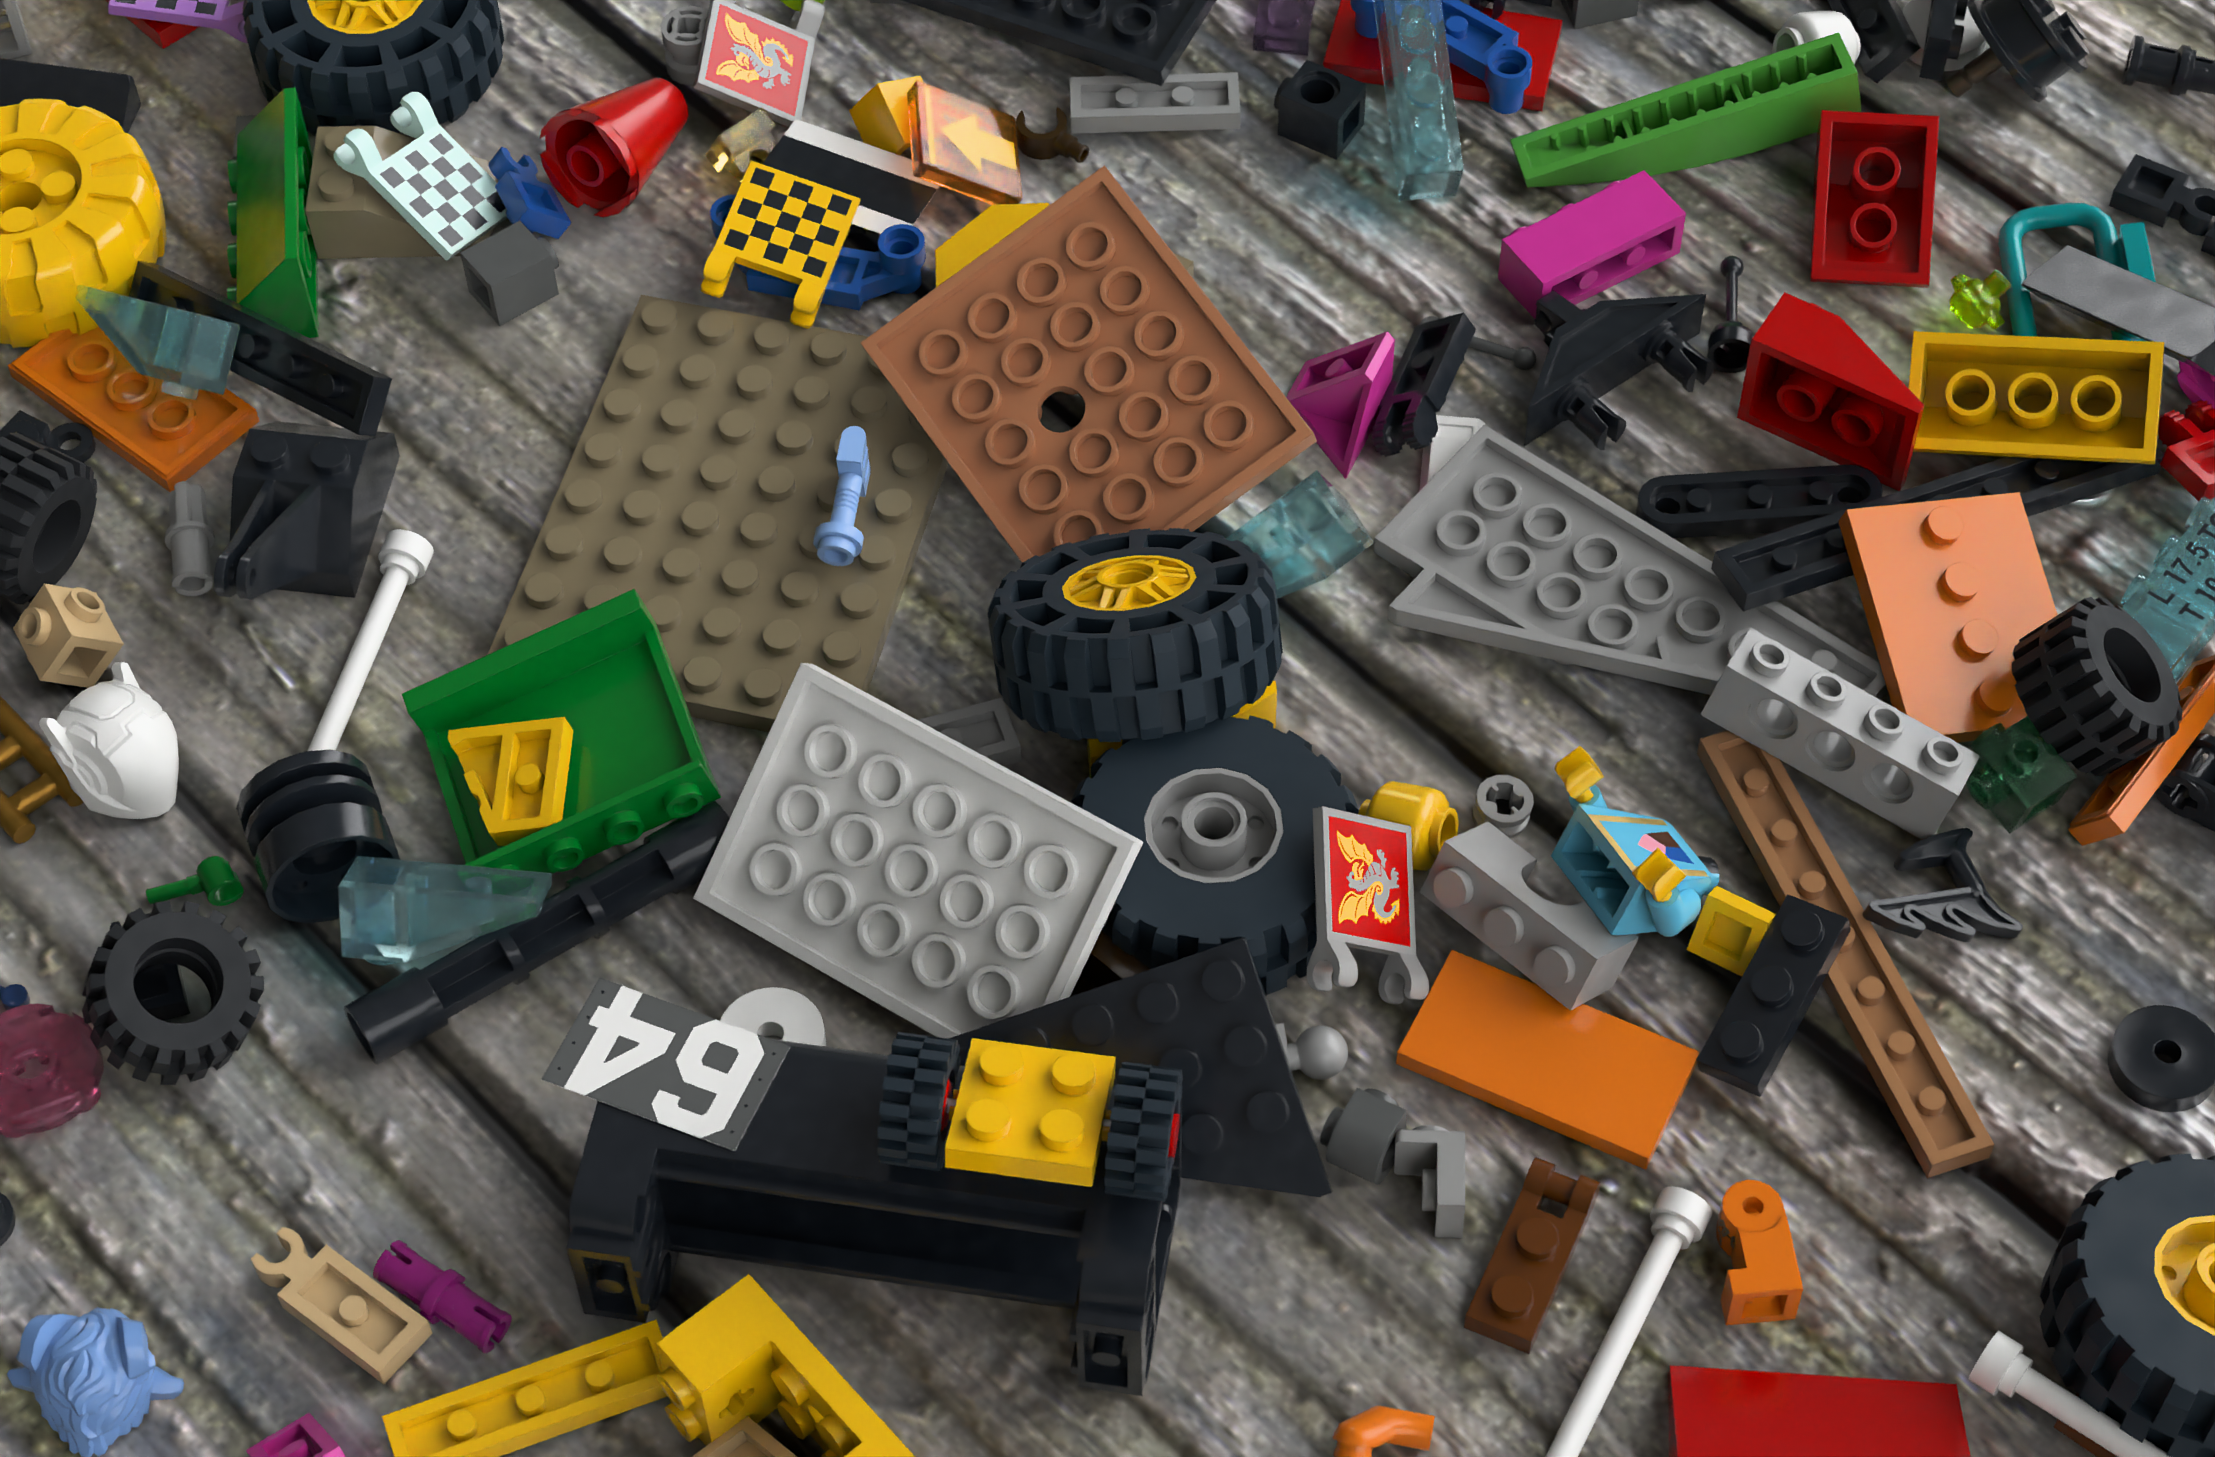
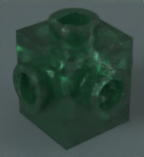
M2028 716L2008 729L2002 723H1997L1978 736L1970 745L1971 749L1980 757L1966 781L1967 788L1973 799L1981 807L1990 809L2009 834L2058 803L2077 777L2064 759L2057 755L2058 752L2055 748L2044 741Z

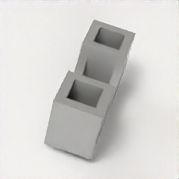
M1485 822L1444 841L1420 890L1421 894L1570 1011L1613 988L1639 939L1637 935H1611L1585 900L1575 905H1560L1534 893L1525 883L1538 859L1490 822Z

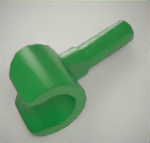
M211 856L198 865L197 874L188 876L183 880L146 889V896L149 904L152 905L189 894L195 895L204 891L209 903L215 906H225L240 899L244 889L237 873L232 871L229 862L222 857Z

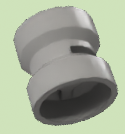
M679 7L670 11L661 23L663 45L666 48L667 73L674 81L680 84L694 85L708 11L702 7Z

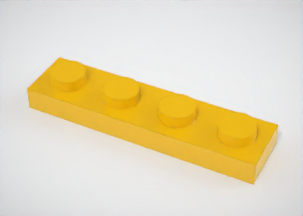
M652 1320L383 1415L382 1419L394 1457H500L668 1397L657 1379V1375L663 1372L656 1345L663 1336L657 1320Z

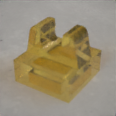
M761 107L719 135L705 156L718 173L726 168L742 183L750 164L749 157L756 156L764 162L777 145L771 134L776 124L764 108Z

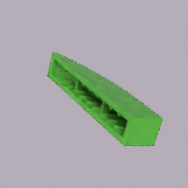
M1838 32L1510 139L1511 147L1527 187L1591 184L1624 180L1643 170L1652 176L1700 167L1751 154L1816 133L1822 110L1861 112L1858 73Z

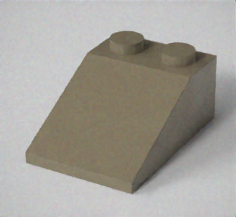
M377 126L317 127L305 212L318 259L441 256L365 178L342 169L336 163L333 156L335 150L345 144L343 140L345 135L357 128L363 129L371 136L382 161L416 140V138ZM470 155L498 183V179L489 169L488 163L490 161ZM493 229L488 231L486 234L481 236L479 239L474 241L472 244L467 246L462 251L492 236Z

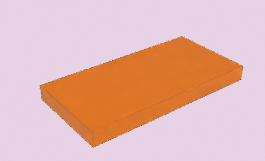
M112 309V313L107 315V323L80 336L68 328L50 333L49 338L42 339L8 365L12 378L74 423L87 426L91 430L93 437L169 492L174 490L176 483L188 480L259 422L255 408L133 322L124 318L123 315Z
M1451 950L1397 1051L1396 1064L1646 1170L1697 1065L1696 1060L1700 1051L1586 1004H1582L1570 1011L1537 984Z

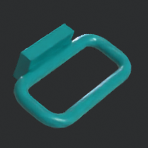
M2086 203L2035 206L2020 210L2009 217L1999 231L1998 248L2013 336L2038 337L2030 291L2021 286L2027 278L2021 242L2024 234L2033 230L2066 226L2087 228L2093 235L2097 258L2156 282L2144 222L2120 224L2118 239L2111 217L2098 207ZM2111 331L2112 340L2134 341Z

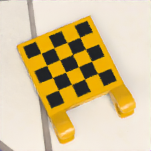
M750 161L715 247L705 263L703 269L704 279L701 283L700 291L713 297H723L735 263L795 283L800 286L793 300L790 323L809 329L814 324L824 292L858 210L861 198Z

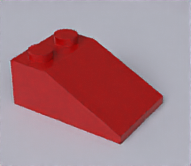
M1821 111L1815 156L1810 282L1929 287L1939 116Z
M1784 292L1751 340L1737 418L1840 465L1864 467L1874 473L1882 484L1900 492L1906 481L1925 405L1840 316L1824 310L1816 304L1806 302Z

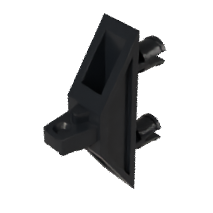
M1555 291L1537 300L1534 324L1544 334L1545 338L1543 341L1549 347L1529 405L1524 446L1567 420H1570L1599 450H1605L1606 437L1611 438L1616 443L1625 431L1626 421L1621 416H1617L1599 398L1651 364L1659 363L1663 366V369L1680 382L1682 387L1688 392H1693L1695 379L1704 385L1713 374L1715 365L1687 341L1700 333L1706 294L1599 301L1587 310L1579 309Z

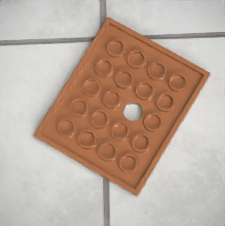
M1105 165L861 342V345L1022 563L1035 555L1042 556L1051 552L1052 548L1068 542L1073 544L1088 540L1090 536L1105 533L1112 535L1127 533L1129 530L1148 528H1150V531L1180 528L1189 529L1190 532H1193L1317 442L1314 432ZM1059 391L1070 395L1078 394L1085 403V413L1081 422L1075 428L1066 432L1050 431L1040 421L1043 402L1050 395Z

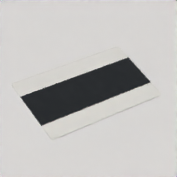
M801 120L793 121L763 163V165L861 198L852 224L881 234L885 229L893 225L907 224L913 226L947 177V172Z

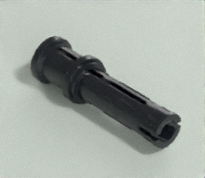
M2134 35L2125 62L2122 85L2132 86L2136 81L2168 88L2169 94L2179 96L2180 93L2186 94L2187 90L2215 95V60L2196 56L2197 52L2192 50V46L2181 45L2179 49L2145 43L2143 36Z

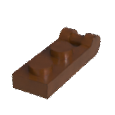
M1537 1157L1534 1158L1528 1170L1520 1195L1468 1308L1464 1322L1465 1329L1527 1354H1530L1592 1212L1601 1186V1182L1584 1175H1580L1578 1180L1554 1172L1555 1164ZM1544 1198L1568 1206L1563 1218L1539 1210Z

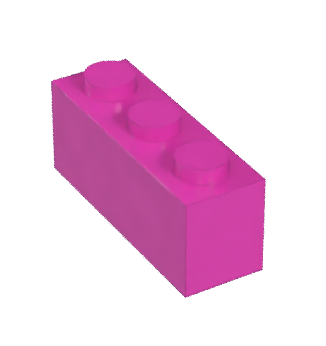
M1643 170L1622 181H1614L1602 191L1575 204H1567L1555 214L1528 227H1520L1509 236L1503 238L1498 280L1534 319L1536 318L1537 300L1552 291L1557 292L1576 305L1680 253L1686 212Z

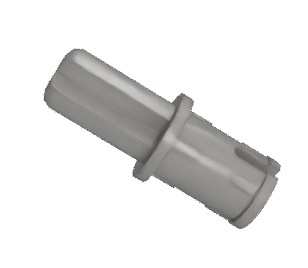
M186 481L176 483L174 490L168 495L170 527L165 532L164 541L166 547L172 553V587H175V591L184 596H197L208 592L213 585L209 549L214 544L215 535L213 529L207 525L204 489L199 484L189 485Z

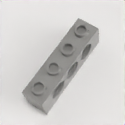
M1751 627L1727 664L1700 714L1922 840L1934 836L1960 795L1980 755Z

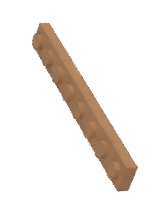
M1728 730L1700 738L1697 754L1779 906L1781 907L1787 894L1849 919L1851 931L1822 985L1926 1177L1930 1178L1990 1158L1994 1147L1990 1135L1870 921L1863 917L1864 909L1781 760Z

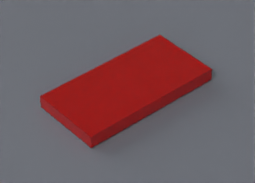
M1350 0L1340 1L1323 60L1324 67L1363 83L1443 96L1447 94L1449 97L1489 103L1490 94L1483 80L1449 61L1448 72L1447 60L1442 58L1440 70V56L1395 31H1387L1384 35L1377 38H1367L1360 35L1355 29V11L1351 7ZM1485 8L1482 13L1492 18L1493 9ZM1503 11L1502 15L1494 20L1518 32V47L1526 50L1532 58L1531 82L1524 90L1521 108L1542 112L1561 37L1563 20ZM1443 76H1444V79H1445V89H1444V92H1443V90H1442V86L1444 87V81H1443V85H1442V78H1443Z

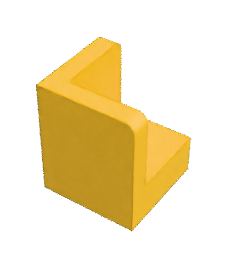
M921 75L877 83L849 110L858 132L866 144L897 155H901L909 147L929 144L925 84ZM931 99L934 142H939L946 134L940 129L944 125Z

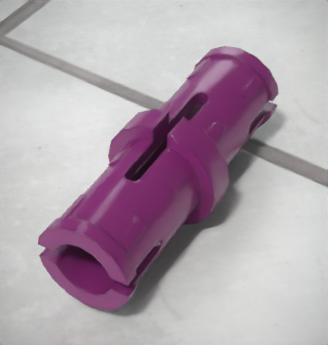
M397 1240L390 1245V1250L395 1252L396 1256L386 1249L381 1254L374 1267L373 1277L417 1305L421 1310L419 1314L430 1323L442 1322L477 1346L483 1353L491 1352L494 1349L495 1343L489 1340L490 1337L498 1344L502 1341L511 1325L512 1316L465 1286L463 1283L465 1281L464 1276L453 1269L443 1271L413 1251L401 1240Z

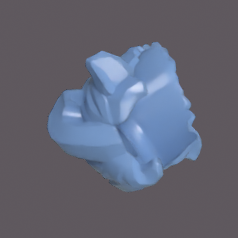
M97 1307L80 1317L67 1314L37 1315L32 1318L23 1331L20 1350L16 1356V1359L24 1366L11 1369L7 1373L13 1387L34 1392L35 1398L41 1406L42 1417L48 1421L54 1431L58 1432L63 1442H68L69 1451L73 1454L79 1452L82 1457H91L93 1453L97 1456L105 1454L108 1446L113 1445L119 1436L128 1434L132 1427H138L142 1423L144 1414L149 1413L151 1400L175 1399L182 1393L184 1386L183 1379L171 1376L155 1366V1357L148 1349V1337L143 1322L131 1320L113 1308Z

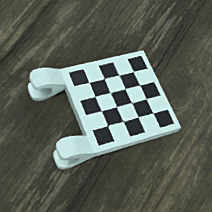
M410 92L401 99L400 103L403 107L393 111L390 120L398 131L414 137L416 140L382 161L371 136L363 129L357 128L345 135L343 139L345 144L338 147L333 156L336 163L342 169L365 178L448 261L507 219V209L495 188L497 182L438 124L428 100L419 92Z

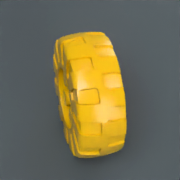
M24 99L19 104L0 107V344H11L13 348L33 347L42 339L49 338L50 333L67 328L80 336L107 323V315L112 313V309L119 311L127 304L138 261L156 263L157 259L164 255L166 222L162 196L144 152L136 139L123 131L119 122L85 105L81 107L69 106L64 101L56 99Z

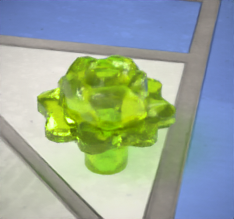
M1994 270L1984 280L1970 278L1962 273L1955 275L1951 279L1954 293L1949 298L1950 310L1966 326L1971 329H1978L1988 324L1991 328L1997 329L2005 323L2003 317L1998 313L2001 310L1999 297L2011 288V284L2001 272Z

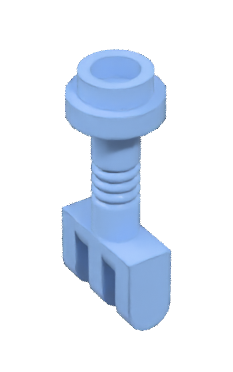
M858 426L847 427L841 434L836 459L839 479L830 522L822 523L816 527L813 540L819 559L834 566L851 564L854 557L861 553L864 540L862 532L854 527L859 498L860 496L866 497L870 477V462L868 459L866 433Z

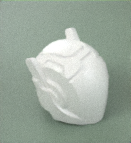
M115 662L111 667L114 676L113 680L98 682L97 685L85 689L65 706L57 716V721L53 718H41L39 726L51 744L50 751L65 773L71 789L82 799L90 811L125 819L158 817L168 812L176 800L179 770L177 734L167 713L162 711V707L149 694L140 689L128 663Z

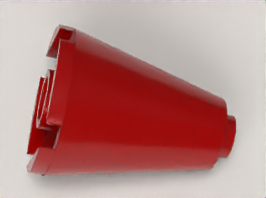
M652 78L557 113L541 129L540 138L545 136L546 150L540 154L541 162L552 185L568 203L576 208L586 204L599 210L594 214L595 216L604 218L621 213L633 203L687 122L689 113L686 100L682 92L669 81L661 78Z

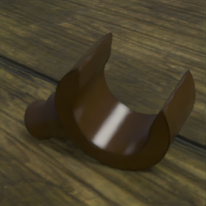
M1056 107L1057 127L1053 131L1044 134L1028 130L1025 126L1024 113L1022 110L1020 111L1016 119L1017 146L1024 155L1037 160L1051 159L1058 155H1062L1065 158L1071 157L1078 163L1086 160L1089 154V147L1079 143L1076 137L1067 133V118L1060 108Z

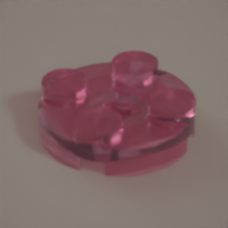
M39 1003L15 1007L0 1014L1 1135L9 1138H18L26 1134L54 1129L70 1121L79 1113L91 1110L99 1102L101 1096L99 1084L104 1072V1060L101 1049H96L90 1039L91 1027L88 1023L84 1024L82 1017L73 1012V1017L65 1013H57L52 1005ZM37 1058L41 1065H48L47 1069L37 1077L31 1079L16 1077L26 1072L25 1062L30 1059Z

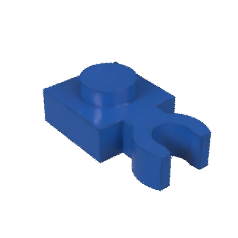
M501 146L488 163L492 174L499 180L495 188L507 209V218L512 224L521 221L531 233L535 231L559 239L569 227L571 221L552 186L538 181L536 177L538 172L537 166L529 156L523 155L517 163L513 160L507 148Z

